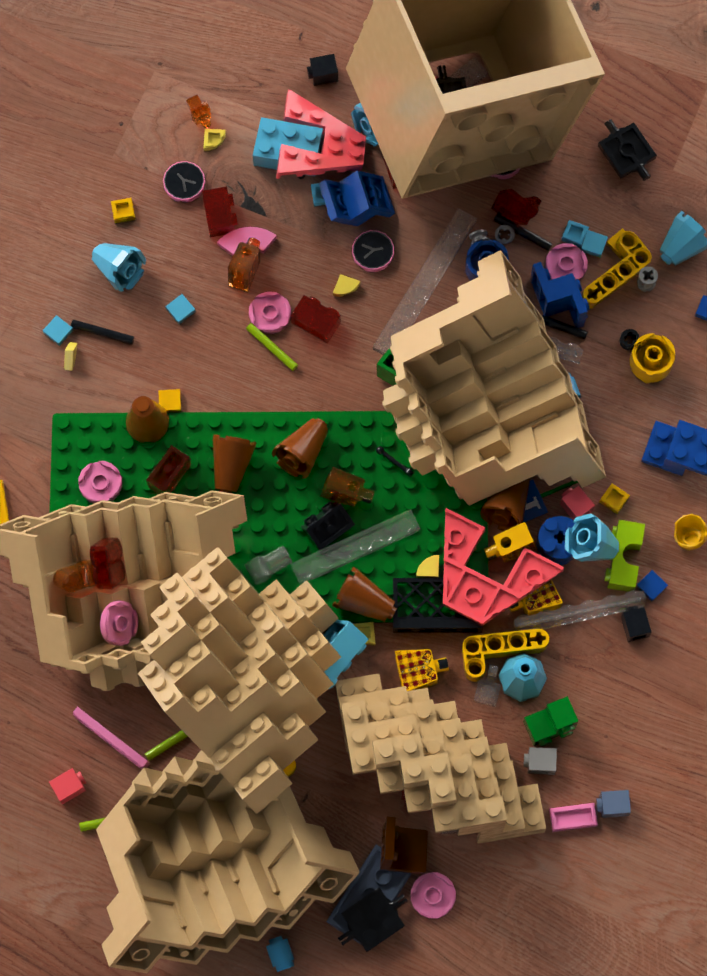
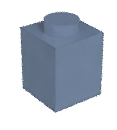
M629 790L605 791L600 793V798H596L597 812H601V818L629 816L631 813Z

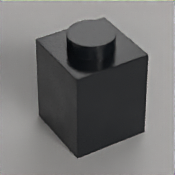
M334 54L310 58L307 74L309 79H313L314 86L338 82V69Z
M631 606L626 608L625 612L621 615V620L627 642L650 637L652 632L645 607Z

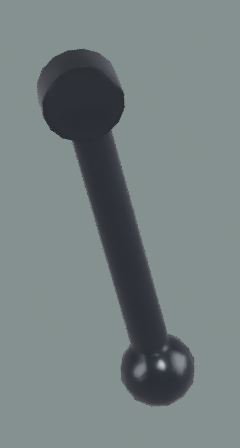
M382 446L377 447V454L385 456L409 477H412L414 473L409 468H406L385 452Z

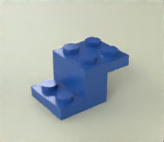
M357 170L340 182L325 179L319 183L321 195L327 207V214L333 222L359 226L375 215L391 217L395 214L383 176Z
M541 262L533 264L530 281L543 315L549 317L569 310L575 327H584L586 318H588L589 304L586 298H582L580 293L582 287L579 279L575 280L573 273L550 280L548 269L543 268Z
M679 420L677 427L655 421L641 462L683 476L685 469L707 476V429Z

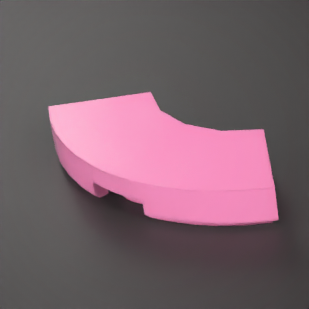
M244 227L227 233L217 241V245L233 257L238 254L236 249L237 247L239 248V243L240 252L260 250L264 254L276 240L277 235L258 227ZM248 239H249L250 244H249L248 249H247V248H246V244H247V241H248Z

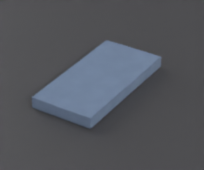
M376 844L360 868V873L351 882L326 922L342 933H346L349 929L347 922L341 915L343 911L379 887L384 895L393 901L397 898L412 873L380 870L381 847Z

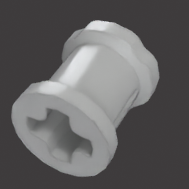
M648 266L640 270L637 286L641 291L646 292L654 289L658 279L657 271L653 267Z

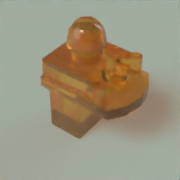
M198 95L187 99L186 102L195 124L201 123L204 128H209L211 126V109L208 102H201Z

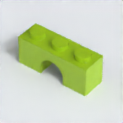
M619 520L617 526H613L612 534L619 542V552L613 559H609L611 560V567L606 568L604 581H608V589L634 593L639 566L628 564L623 558V553L630 549L640 551L645 524Z

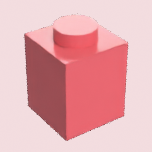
M577 486L575 489L571 487L561 495L563 498H561L560 505L572 520L594 511V503L580 486Z
M73 768L49 781L62 805L86 791L83 786L86 784L84 777L80 771L76 773Z

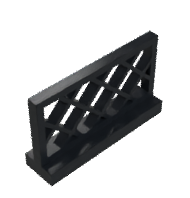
M393 578V600L395 601L394 607L397 608L393 615V633H482L483 626L464 616L456 617L459 615L458 613H455L452 617H446L440 611L444 607L443 604L437 608L429 601L437 592L443 597V592L440 590L443 587V578ZM397 584H408L413 590L403 597L397 591ZM423 584H430L435 589L427 598L418 590ZM414 592L424 600L416 608L407 601ZM405 603L412 612L407 617H398V608ZM425 603L435 610L430 617H424L418 612Z

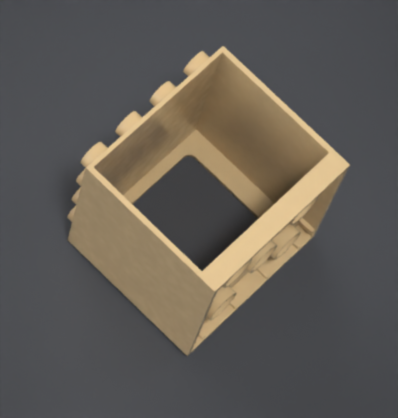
M373 0V5L367 19L363 23L362 31L353 46L354 50L346 66L348 75L402 199L553 160L605 75L571 0ZM472 52L478 53L485 64L492 82L442 94L429 63Z

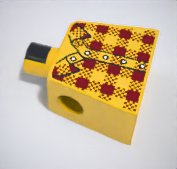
M525 522L495 535L493 538L496 544L484 548L489 561L501 556L504 562L518 558L524 547L533 552L537 550ZM511 544L508 548H504L505 545Z
M551 579L511 606L509 610L513 612L523 608L526 616L529 617L560 609L563 602Z
M430 649L395 651L401 687L406 686L407 691L436 685L438 683L437 673L449 670L447 658L433 660Z

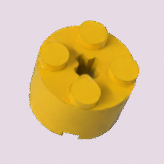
M649 333L641 336L635 342L629 359L633 374L648 384L663 380L669 375L674 364L675 348L672 342L663 335L659 336Z

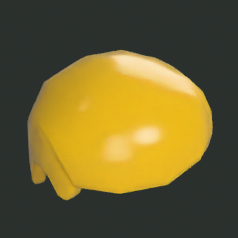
M694 514L683 515L675 522L674 538L678 546L682 549L693 550L700 548L706 542L707 526L700 516Z

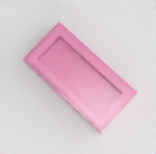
M595 803L549 808L552 832L598 826Z

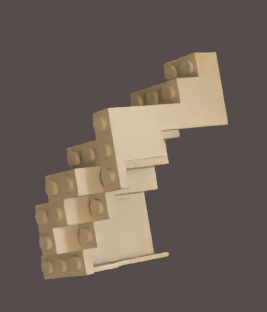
M501 250L478 261V277L457 287L459 295L457 297V304L391 336L392 346H390V350L394 356L392 364L397 375L395 376L396 385L383 390L384 400L382 403L384 409L388 413L391 412L397 423V429H395L397 437L407 445L411 456L409 457L411 467L417 469L422 476L436 469L439 474L444 475L447 484L450 487H454L458 497L464 499L469 506L535 475H538L541 480L544 479L549 486L571 476L573 481H578L582 488L606 477L599 445L589 433L583 402L572 388L570 374L559 360L557 346L546 332L543 317L524 293L520 275Z
M211 490L194 497L164 492L152 498L133 496L118 503L102 500L87 507L71 504L39 518L22 515L0 524V555L10 561L13 583L22 584L23 587H28L40 661L51 666L65 667L66 670H77L83 674L89 673L91 686L100 688L102 691L113 690L120 683L133 684L135 687L144 686L145 683L138 673L154 659L149 655L141 642L159 627L150 614L168 600L159 587L176 573L181 577L184 576L217 547L227 557L235 554L232 529L238 528L239 524L247 521L244 495ZM117 600L129 602L138 615L137 632L134 637H131L130 642L123 646L109 644L104 640L100 630L101 615L105 607Z
M217 547L184 576L181 577L176 573L159 587L168 600L150 614L159 627L141 642L154 660L146 665L138 675L163 711L209 757L216 769L235 788L242 800L257 814L293 784L283 770L318 741V738L309 726L326 713L317 698L334 685L324 671L341 658L322 632L339 618L307 580L291 594L284 589L277 579L261 593H258L220 548Z
M380 674L337 681L335 688L346 752L348 751L349 760H351L353 775L377 771L380 794L404 790L408 813L432 810L436 833L457 830L458 836L478 833L476 840L477 844L545 832L546 825L538 783L517 787L513 760L510 761L507 743L489 746L487 737L484 735L482 719L461 723L457 715L455 701L434 704L433 699L430 700L428 688L407 691L406 686L382 690Z
M202 750L193 761L174 756L162 772L144 767L133 780L131 787L96 829L119 891L107 906L114 930L102 943V948L109 967L148 973L160 958L197 965L209 950L228 953L240 938L259 941L271 927L290 930L315 900L334 903L360 871L350 851L333 848L324 827L306 823L290 786L256 814L242 800L235 788L216 769L212 761Z

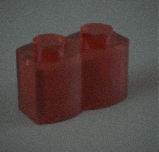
M102 538L90 548V560L94 566L93 579L98 589H113L125 580L126 570L121 560L122 546L118 538Z

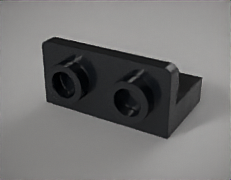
M328 502L321 508L322 511L319 514L309 516L304 520L305 524L301 526V529L307 533L320 551L355 525L341 503Z

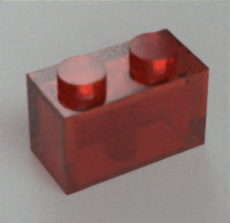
M227 186L203 190L202 195L210 237L226 235L233 231L234 226L238 225L236 213H232L230 207L234 206L233 194H228Z
M303 295L290 315L292 324L327 344L341 324V315H339L336 309L321 305V302L312 296L309 298Z
M171 445L147 478L148 488L157 494L171 493L191 466L190 457Z

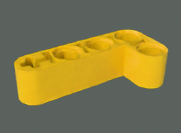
M623 232L616 242V248L621 253L623 259L589 284L581 293L582 298L587 299L589 309L597 306L637 276L640 270L647 267L651 262L652 256L650 251L634 232ZM623 239L629 240V241L631 242L632 246H631V247L625 246V245L623 244L622 240H623ZM636 256H642L645 263H639L636 260ZM619 269H626L628 271V276L622 275L619 272ZM603 281H609L612 284V288H606L603 285ZM597 290L598 293L594 298L589 299L587 297L588 295L590 296L593 293H595V291Z
M530 629L467 637L462 645L466 678L471 682L480 681L485 673V659L516 656L522 653L535 654L545 651L549 643L548 633L543 629ZM527 637L529 638L528 642H530L529 647L526 646ZM536 637H539L542 641L541 645H538L537 641H535ZM513 639H519L523 645L515 648L510 642ZM496 641L500 644V648L492 650L488 644ZM468 644H475L478 647V651L471 653L466 649V646ZM476 665L481 669V672L476 675L472 674L469 671V667Z

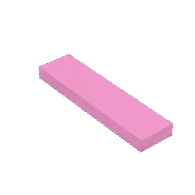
M78 706L73 711L75 719L141 770L150 765L145 758Z

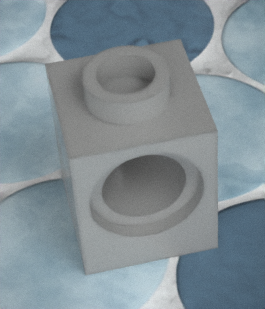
M529 747L528 754L524 753V767H528V774L555 775L557 749Z

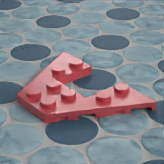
M288 89L283 121L323 128L322 151L320 154L281 144L276 179H280L282 175L296 174L297 177H302L305 174L310 176L325 174V171L336 170L337 173L361 171L364 164L366 136Z
M446 508L443 606L483 626L564 571L563 566L525 547L504 585L466 567L467 562L485 532V527Z

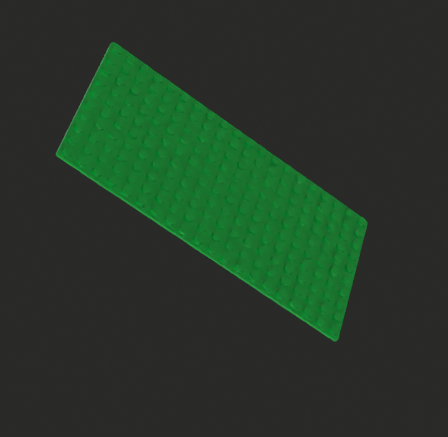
M391 412L168 413L169 427L167 433L160 440L152 443L138 442L130 436L126 428V416L128 413H56L52 417L49 513L71 504L85 507L94 504L83 497L79 489L78 478L81 471L88 464L98 461L112 463L119 470L122 477L120 494L111 502L118 503L133 496L152 498L164 492L197 497L211 490L219 491L215 489L213 435H220L222 438L231 436L247 439L250 442H257L237 493L232 492V494L244 495L247 521L239 524L238 528L232 529L235 554L227 558L258 593H261L277 579L284 589L291 594L307 580L337 615L338 620L350 621L351 623H393V617L391 620L387 618L384 622L338 609L332 605L334 601L339 602L337 595L348 574L354 575V572L351 571L353 567L361 571L392 600L393 578H416L419 565L430 556L439 555L438 578H443L446 508L485 527V532L476 546V551L472 553L466 567L489 578L488 558L484 551V548L488 547V523L480 514L487 498L469 506L464 499L458 497L454 487H450L444 475L439 474L436 469L423 476L417 469H413L409 463V457L411 456L407 445L403 440L400 441L396 435L397 423ZM310 419H322L327 424L328 434L311 473L307 478H302L303 475L294 477L288 474L277 464L279 459L276 455L273 458L272 450ZM382 446L385 452L403 466L409 468L414 473L412 477H409L385 456L377 454V447ZM337 468V470L339 471H337L335 474L338 476L332 475L334 477L330 478L331 476H329V474L331 473V471H336L332 469ZM342 471L346 472L347 476H344L341 481L337 479L340 474H343ZM349 474L354 475V476H355V477H354L355 479H358V480H359V478H361V479L364 480V481H360V482H362L360 486L351 484V483H355V484H356V482H357V480L352 479V478H351V480H354V481H352L351 483H347V482H346V481H349V482H350V480H348V479H349V477H351V475H349ZM327 488L331 490L328 493L330 496H332L331 493L337 495L335 492L340 493L338 497L346 495L349 496L347 499L350 497L354 498L353 501L357 499V502L353 504L354 506L348 505L350 503H346V501L341 503L355 525L321 551L318 550L307 533L301 529V526L305 524L304 520L313 514L315 516L322 511L321 508L328 502L340 503L342 501L339 498L330 500L332 498L330 496L323 497V493H326L325 490ZM363 498H365V499H367V500H370L371 503L369 504V503L363 502L362 500H363ZM397 584V591L403 597L413 590L408 584ZM423 584L418 588L426 598L435 590L430 584ZM416 592L407 599L414 608L424 601ZM437 592L429 601L439 608L443 604V597ZM403 603L398 608V617H407L412 610ZM425 603L418 612L424 617H430L435 610ZM445 606L440 610L446 617H452L456 613Z

